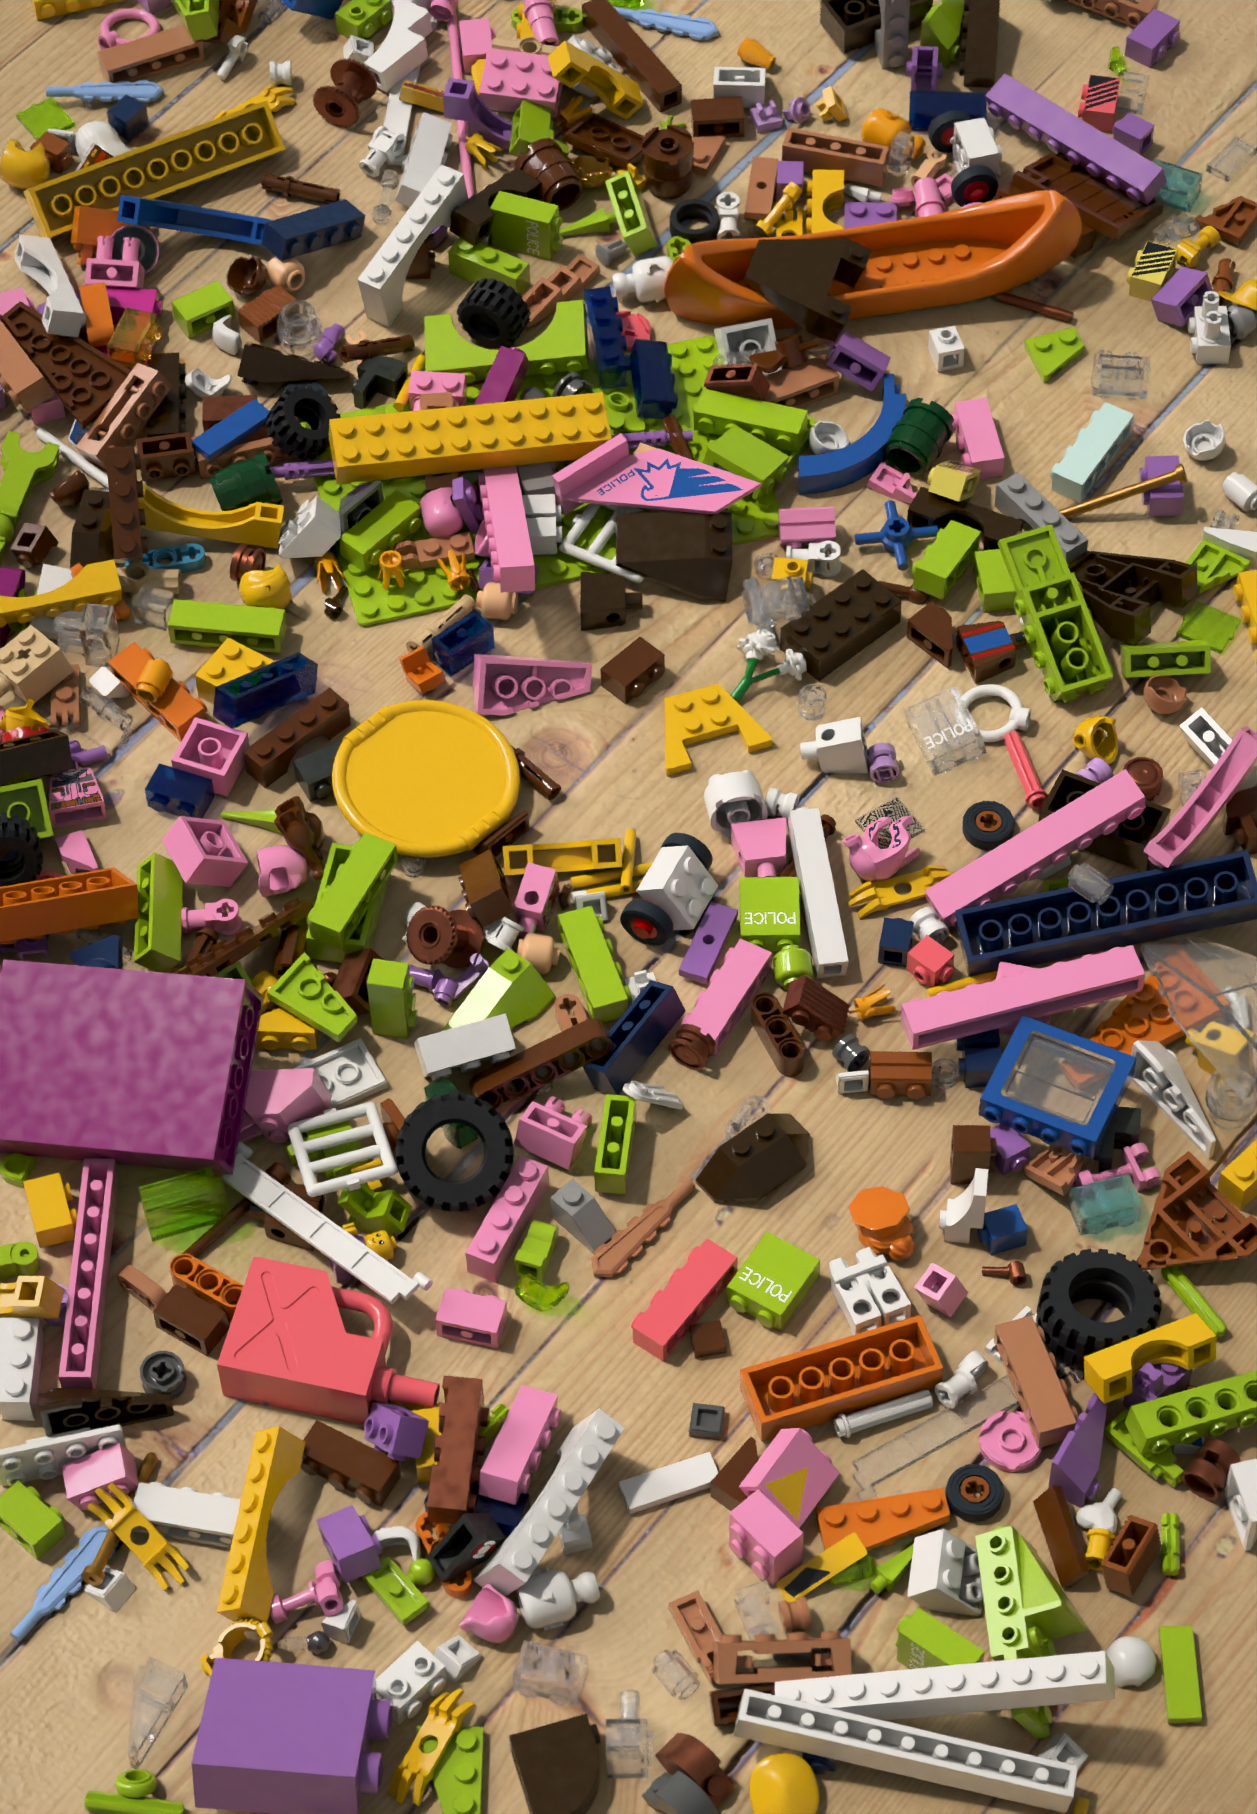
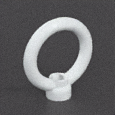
M995 684L977 686L967 691L957 703L955 718L957 724L962 725L963 728L968 725L967 709L977 698L989 695L998 696L1005 699L1012 707L1009 722L1000 729L985 731L977 729L972 725L973 730H964L963 733L974 740L982 742L1000 741L1005 739L1004 736L1008 732L1011 733L1017 729L1027 731L1029 728L1031 709L1024 708L1016 693L1004 686Z

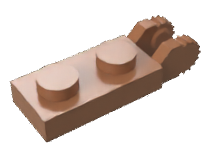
M470 532L415 542L407 540L398 542L394 546V551L401 555L403 561L401 565L404 570L440 566L437 559H441L445 565L450 564L448 557L450 549L455 552L458 563L462 562L463 552H465L466 561L475 560Z
M697 1590L668 1603V1608L697 1664L700 1663L710 1684L715 1683L714 1667L709 1658L713 1657V1642L722 1641V1634L701 1594Z

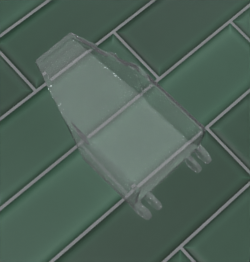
M1191 934L1173 936L1142 944L1140 950L1152 976H1157L1159 980V992L1161 996H1166L1170 1004L1168 1008L1170 1016L1242 1099L1249 1098L1257 1085V956Z

